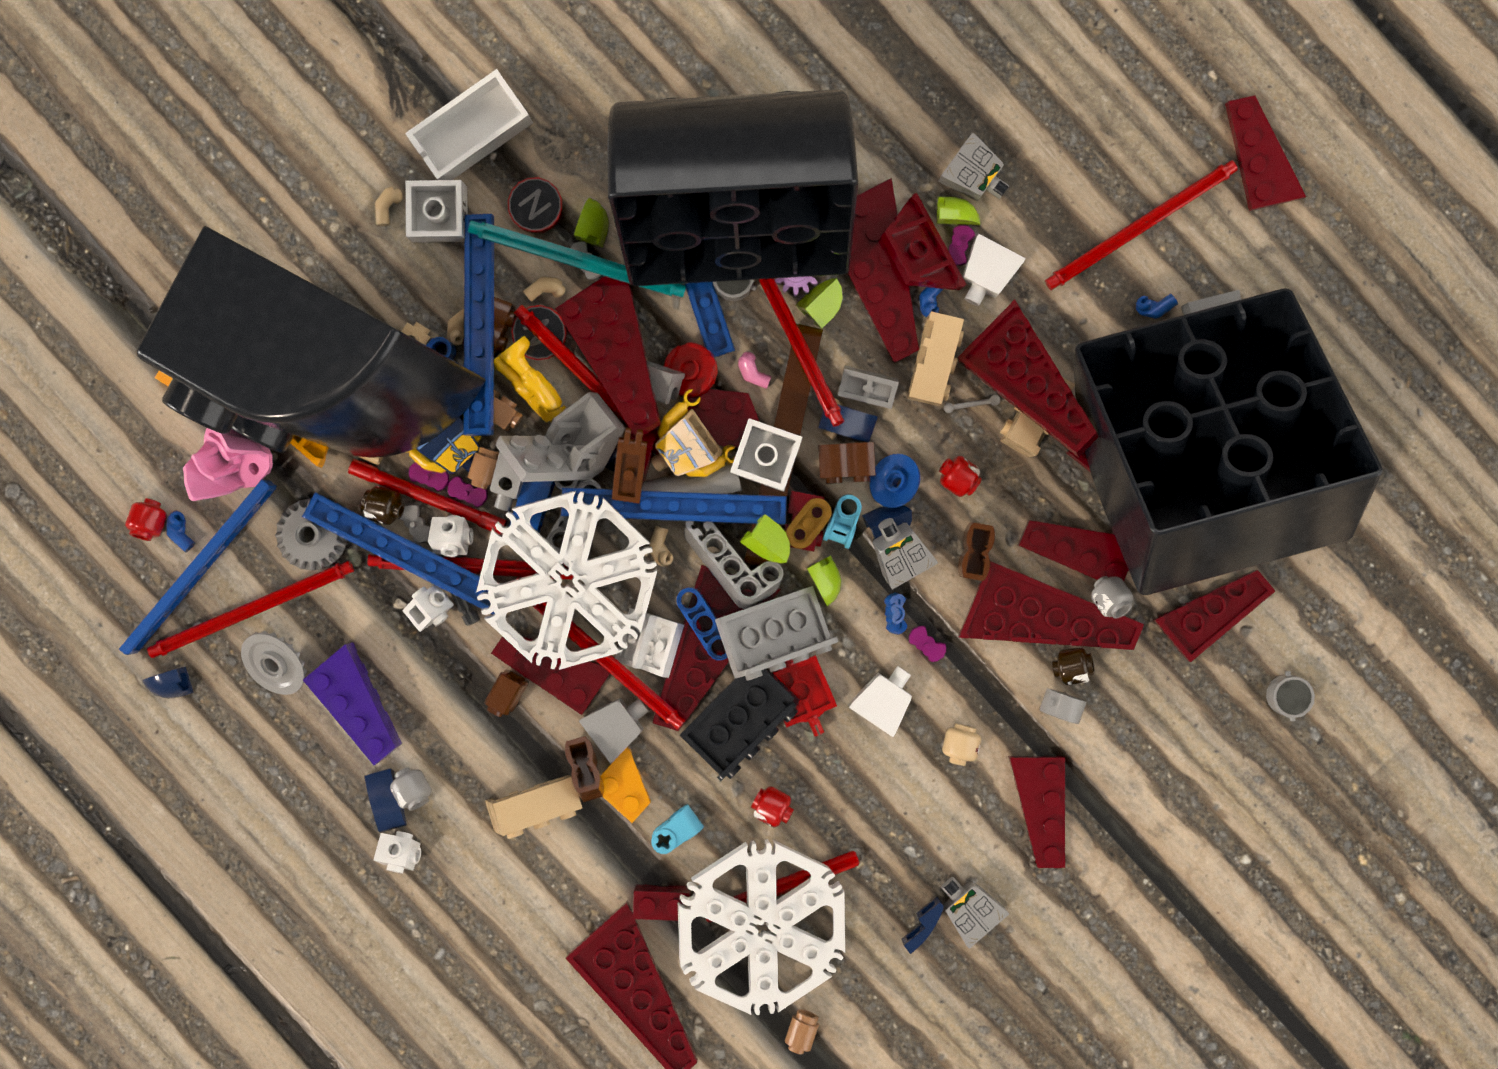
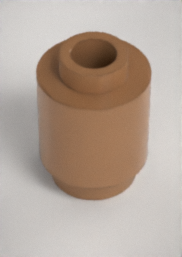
M480 447L478 453L475 452L467 478L472 480L471 485L486 490L488 485L491 486L499 452L485 447Z
M799 1009L797 1014L793 1015L785 1038V1043L789 1045L788 1049L797 1054L811 1051L819 1027L817 1023L819 1017L816 1014Z

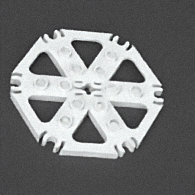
M576 490L514 507L512 510L518 514V519H516L512 512L508 511L506 516L511 520V525L504 527L500 522L495 524L496 529L503 533V535L498 534L492 528L476 591L489 590L488 592L480 593L477 599H488L491 605L483 608L481 612L487 615L494 611L495 614L484 617L494 629L531 663L536 652L538 653L536 658V665L540 666L542 658L548 656L552 659L551 669H554L557 665V658H561L559 670L620 653L622 650L616 646L615 642L617 641L622 648L626 649L628 644L622 639L623 636L631 634L635 639L638 637L637 631L631 625L638 628L640 632L642 631L657 574V569L645 571L657 566L656 561L646 562L643 559L645 554L653 552L652 547L647 546L641 550L639 549V547L650 544V542L604 498L599 509L596 507L599 502L598 495L594 496L591 504H586L583 502L584 492L580 491L577 497L578 502H574L573 498ZM558 507H563L568 511L569 518L560 553L531 526L530 518L532 515ZM600 519H609L628 537L629 545L627 548L588 559L596 524ZM505 545L510 546L537 574L505 583L496 582L493 578V571L499 549ZM556 570L565 576L572 574L574 576L572 582L578 591L568 584L563 587L561 585L562 578ZM637 577L641 581L636 607L629 614L621 612L597 589V587ZM547 602L539 635L533 641L524 639L506 621V614L508 612ZM575 609L604 635V640L601 644L579 651H570L566 647Z
M768 839L765 840V847L761 851H757L756 843L750 841L749 849L751 852L748 853V844L745 842L691 877L692 882H688L686 885L688 889L694 891V894L691 897L681 894L680 899L685 905L678 902L679 963L683 973L686 975L690 971H696V974L689 979L695 990L750 1015L752 1003L756 1015H760L759 1009L762 1004H768V1010L770 1014H773L775 1011L774 1002L776 1001V1009L780 1012L831 978V973H835L836 968L829 963L832 958L843 959L842 954L838 950H842L845 953L844 890L839 881L833 885L828 884L829 880L835 877L829 866L773 840L774 846L772 850ZM788 861L810 873L811 878L776 900V866L778 863ZM736 865L746 866L747 903L713 888L714 880ZM828 905L833 909V936L828 941L793 926L822 906ZM702 916L730 929V931L698 952L693 951L691 922L694 918ZM766 922L769 930H762L758 933L759 931L755 925H763ZM777 951L812 968L811 976L787 992L780 991L778 989ZM748 956L749 992L746 995L738 996L715 984V978L720 973Z

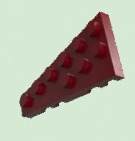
M892 178L857 195L850 271L847 275L893 363H896L919 351L909 285H906L880 237L897 215Z
M604 276L557 306L555 310L560 314L565 326L629 428H632L634 436L636 437L637 429H642L644 436L661 425L655 394L652 389L651 375L647 366L642 334L633 302V293L629 283Z
M990 561L988 575L984 581H980L958 638L1134 650L1144 624L1125 616L1120 618L1103 616L1094 603Z

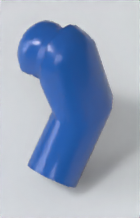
M1168 294L1159 302L1148 299V296H1142L1136 302V310L1142 316L1158 319L1177 306L1178 302L1172 294Z
M173 511L167 518L166 533L186 553L195 545V542L185 534L186 520L183 513Z

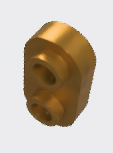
M815 498L808 501L788 526L786 535L791 546L799 549L806 548L827 524L831 517V507L825 500ZM814 507L822 509L821 517H813L812 509ZM797 529L804 530V539L797 540L794 533Z

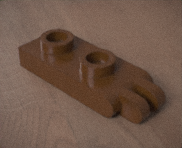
M626 427L624 438L619 437L612 500L640 504L648 441L642 440V429H637L636 439H631L632 428Z

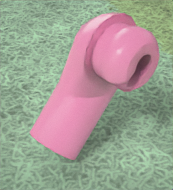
M744 352L738 360V367L744 380L767 389L772 376L759 372L755 364L756 356L752 352Z

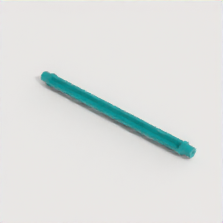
M470 221L468 233L478 235L480 239L629 283L626 267L623 264L486 222ZM682 284L639 286L668 296L675 295L682 298L686 286Z

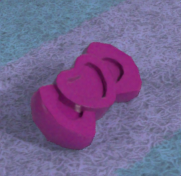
M958 225L953 228L952 243L948 251L956 266H962L967 263L965 252L968 249V242L975 238V232L967 225Z
M416 462L409 468V478L412 482L426 484L428 487H433L436 491L445 489L449 483L448 471L438 473L424 470Z
M460 476L452 478L448 483L447 492L451 498L465 500L467 503H472L476 508L482 506L488 499V491L486 489L465 484Z
M917 626L911 630L908 636L909 644L915 645L917 649L922 650L930 662H937L944 658L946 644L935 642L933 637L928 636L925 626Z

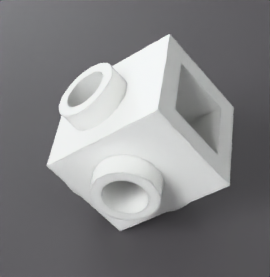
M457 515L432 517L428 543L433 552L447 557L467 555L468 547L473 543L474 534L465 517Z
M434 585L427 589L424 586L412 595L413 600L402 611L418 631L421 632L431 624L437 627L449 617L447 612L454 604L440 587Z
M397 831L396 836L381 833L374 861L387 865L386 870L401 874H403L404 869L413 871L415 864L419 862L421 857V843L413 840V835Z

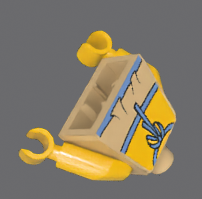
M693 389L684 393L682 402H677L664 415L657 432L660 439L655 443V448L659 453L651 458V462L657 471L670 467L676 476L686 474L689 477H708L724 467L725 462H734L736 455L732 458H728L727 455L735 446L727 445L721 450L694 410L688 411L687 408L689 406H695L700 402V397L695 403L688 402L687 395L692 392Z

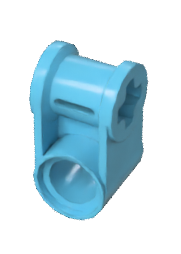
M846 494L838 499L822 540L827 541L829 539L844 545V548L849 549L862 508L861 502L857 497ZM846 499H852L856 502V510L850 515L844 514L841 511V504ZM836 530L845 533L846 535L844 536L833 531Z
M687 804L677 810L668 820L653 831L652 847L657 853L667 854L698 834L704 828V825ZM660 834L664 837L670 836L668 845L664 842L658 843Z

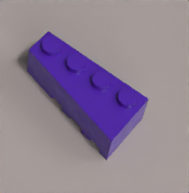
M354 642L341 647L304 678L303 681L370 762L376 765L396 750L402 742L388 713L385 712L379 699L380 696L377 690L374 689L367 675L368 671L364 663L362 664Z

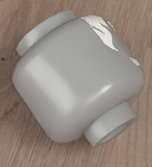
M1104 576L1095 582L1091 599L1103 616L1120 618L1130 611L1133 594L1121 578L1115 576L1108 578Z
M408 767L394 775L396 779L391 783L390 790L401 808H408L410 811H413L429 802L428 797L432 789L421 770H410Z

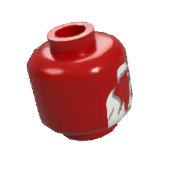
M957 456L952 460L946 459L939 469V472L942 474L940 484L958 497L973 494L982 480L979 477L980 469L963 456Z
M769 786L765 790L761 788L751 806L754 809V817L773 828L778 827L781 822L787 824L794 811L790 807L791 797L773 786Z

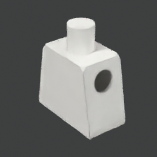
M978 234L973 242L962 275L966 284L971 286L964 299L975 306H979L985 294L996 298L1026 258Z
M899 666L896 667L889 679L877 673L849 702V708L894 737L912 698L911 694L902 689L911 675Z

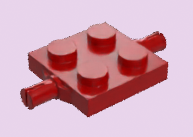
M816 655L810 656L809 659L798 663H793L792 659L785 661L786 667L773 672V674L800 699L795 707L798 710L797 714L789 722L783 719L786 728L799 722H808L814 737L819 735L815 725H817L820 735L823 734L825 731L818 717L825 711L837 707V704Z

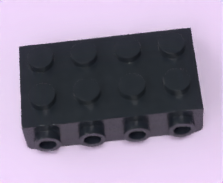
M768 668L761 670L763 676L749 681L746 680L745 676L735 678L679 735L719 774L717 778L720 781L726 776L731 779L741 769V766L738 764L744 758L748 760L753 758L760 750L757 745L763 739L767 742L770 741L779 731L776 726L783 719L789 722L798 712L795 707L800 699Z

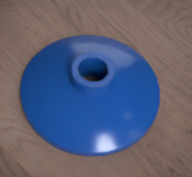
M892 454L883 458L875 466L876 476L870 477V491L877 503L888 508H897L908 503L914 497L920 485L918 465L913 459L903 454Z

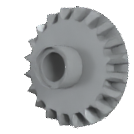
M311 499L300 500L290 505L281 514V518L276 524L277 532L275 537L277 538V547L280 549L282 557L300 569L319 570L326 568L337 561L342 555L347 540L303 518L302 515ZM309 527L315 532V537L311 542L307 541L304 535L305 530Z
M264 630L261 633L255 632L243 642L241 648L243 664L250 676L265 689L277 694H292L303 686V679L306 678L307 670L303 667L305 661L299 658L300 652L294 650L293 644L286 643L284 637L278 638L274 632L268 634Z

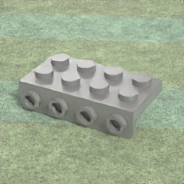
M813 586L715 619L734 678L745 676L747 681L763 676L761 670L769 668L770 672L785 668V661L792 659L793 663H798L809 659L808 653L816 651L817 655L831 651V644L839 642L837 636L830 637Z

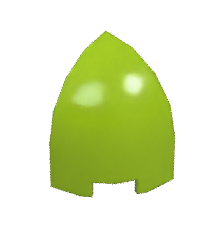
M937 196L936 224L980 225V217L977 210L967 200L957 197Z
M588 198L581 211L574 236L577 240L603 248L609 227L607 212L598 201Z
M831 278L823 281L809 291L795 305L804 315L808 313L814 320V324L821 329L834 318L841 307L843 295L838 279Z
M764 514L757 520L758 523L753 532L747 531L740 542L766 560L780 564L787 563L790 554V542L786 532L779 524Z
M831 555L807 568L827 607L836 600L841 590L840 573Z

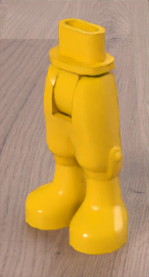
M523 336L494 359V368L511 382L514 390L542 417L543 421L546 423L552 422L553 418L562 413L566 407L565 405L561 407L562 399L556 389L541 372L535 370L527 362L525 353L530 346V342L526 336Z

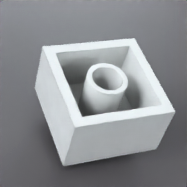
M462 180L405 181L406 237L412 242H465V215H468L467 186Z
M749 418L730 473L784 492L803 437Z

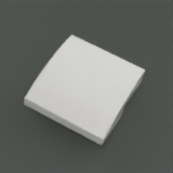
M629 608L628 614L632 613L634 609ZM646 613L641 632L638 628L631 625L637 631L638 637L635 639L631 634H625L622 639L628 644V647L624 649L619 645L618 648L622 652L617 653L615 659L627 666L669 678L684 625Z

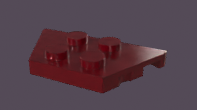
M914 193L880 237L906 285L959 291L967 284L919 195Z
M709 389L708 392L699 396L700 402L697 405L687 408L688 411L694 410L718 446L733 445L735 448H739L748 419L760 422L749 393ZM699 397L687 398L690 403H695Z

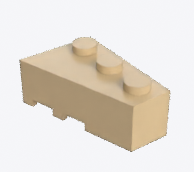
M932 311L927 316L907 399L940 406L943 400H948L951 385L947 384L949 375L954 374L957 358L954 356L957 347L961 346L964 331L961 330L964 319Z
M1063 377V379L1072 391L1073 387L1075 386L1074 383ZM1014 407L1017 413L1013 420L1008 418L1000 430V433L1003 434L1000 441L1028 458L1036 456L1041 449L1039 447L1045 434L1048 435V433Z
M569 775L534 785V787L520 792L518 790L511 792L509 796L497 800L493 798L485 800L494 832L502 836L507 835L508 839L524 834L523 829L531 826L534 829L550 825L549 820L560 817V820L576 816L575 811L582 809L579 795Z

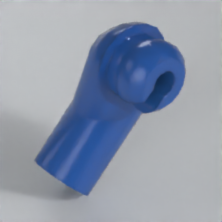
M926 287L920 293V311L925 317L931 311L939 313L936 296L944 289Z

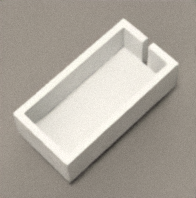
M496 69L405 134L423 157V160L437 180H453L533 124V121Z

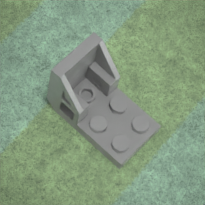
M589 392L553 418L545 436H499L495 445L522 482L590 480L604 470L625 427L598 393Z

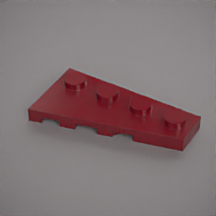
M1256 96L1228 101L1225 106L1249 211L1306 198Z
M1028 520L1017 545L1095 580L1104 576L1108 578L1115 576L1121 578L1124 582L1129 571L1114 534Z
M1253 570L1152 620L1188 662H1192L1271 596L1275 589L1258 570Z
M521 635L524 639H526V640H528V641H533V640H534V639H531V638H528V637H526V636ZM503 636L491 652L492 655L581 715H583L610 675L600 664L592 661L559 670L561 658H557L556 667L551 669L552 659L545 656L542 658L540 666L536 665L537 652L534 654L531 663Z
M1008 756L1036 867L1065 868V757Z

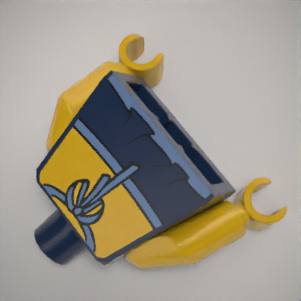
M463 413L440 435L405 453H409V457L424 470L438 473L448 471L454 474L463 467L469 473L474 454L480 448L478 441L481 436L463 435Z

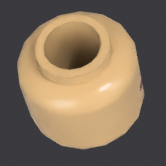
M955 723L954 727L947 729L942 752L950 757V763L966 766V761L972 762L977 759L981 736L976 733V728Z

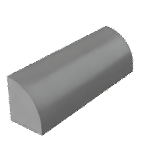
M727 461L724 467L708 477H689L686 474L676 476L672 474L645 481L642 491L732 494L742 491L739 476L730 473L733 463Z

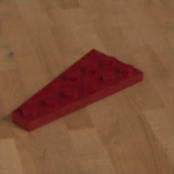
M1015 299L958 356L957 359L960 364L1077 457H1080L1099 437Z
M701 565L694 588L701 592L717 619L744 610L735 604L705 565ZM749 589L741 590L744 596L751 597L754 595ZM778 589L759 604L773 600L781 589ZM694 593L688 608H692L697 604V596ZM701 616L697 620V626L702 631H708L712 628L713 622L710 617ZM685 618L669 678L665 680L660 697L673 709L677 710V714L684 720H687L729 660L728 657L724 660L713 659L707 653ZM721 639L715 640L712 643V649L715 653L724 654L726 652ZM655 713L653 724L676 731L681 729L680 727L677 730L670 723L667 724L665 720Z
M627 900L574 948L565 959L665 1069H691L697 1064L698 1059L636 919H633V912Z

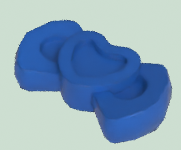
M896 592L887 595L884 602L886 604V629L892 634L899 635L907 629V624L903 620L905 617L903 605L906 599L902 594Z

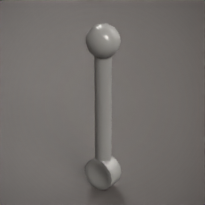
M992 395L988 399L958 404L948 402L944 405L943 409L946 413H952L956 409L985 404L996 406L1000 403L1001 399L998 395Z

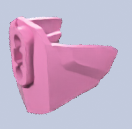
M206 428L204 445L196 454L191 456V459L183 467L184 484L189 499L197 501L231 494L240 488L256 487L261 479H264L271 472L273 467L272 453L269 448L248 439L233 429L228 434H221Z

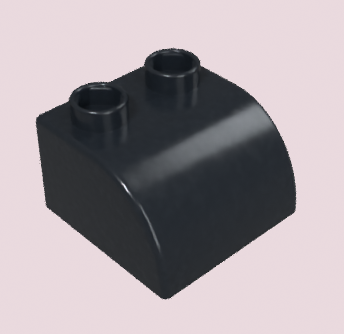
M837 89L802 92L782 91L767 94L697 98L671 97L659 100L617 102L611 107L607 138L608 198L631 285L649 286L843 275L850 271L858 192V170L852 112L846 92Z
M204 226L136 351L137 357L140 360L173 378L162 397V402L167 407L208 429L221 434H228L233 429L248 439L280 453H284L287 450L294 435L358 457H388L405 453L431 441L450 427L466 411L486 382L484 377L207 226Z
M1282 288L1081 342L1075 348V397L1099 436L1085 451L1098 496L1139 594L1150 595L1348 541L1354 536L1382 475L1383 468L1292 290Z

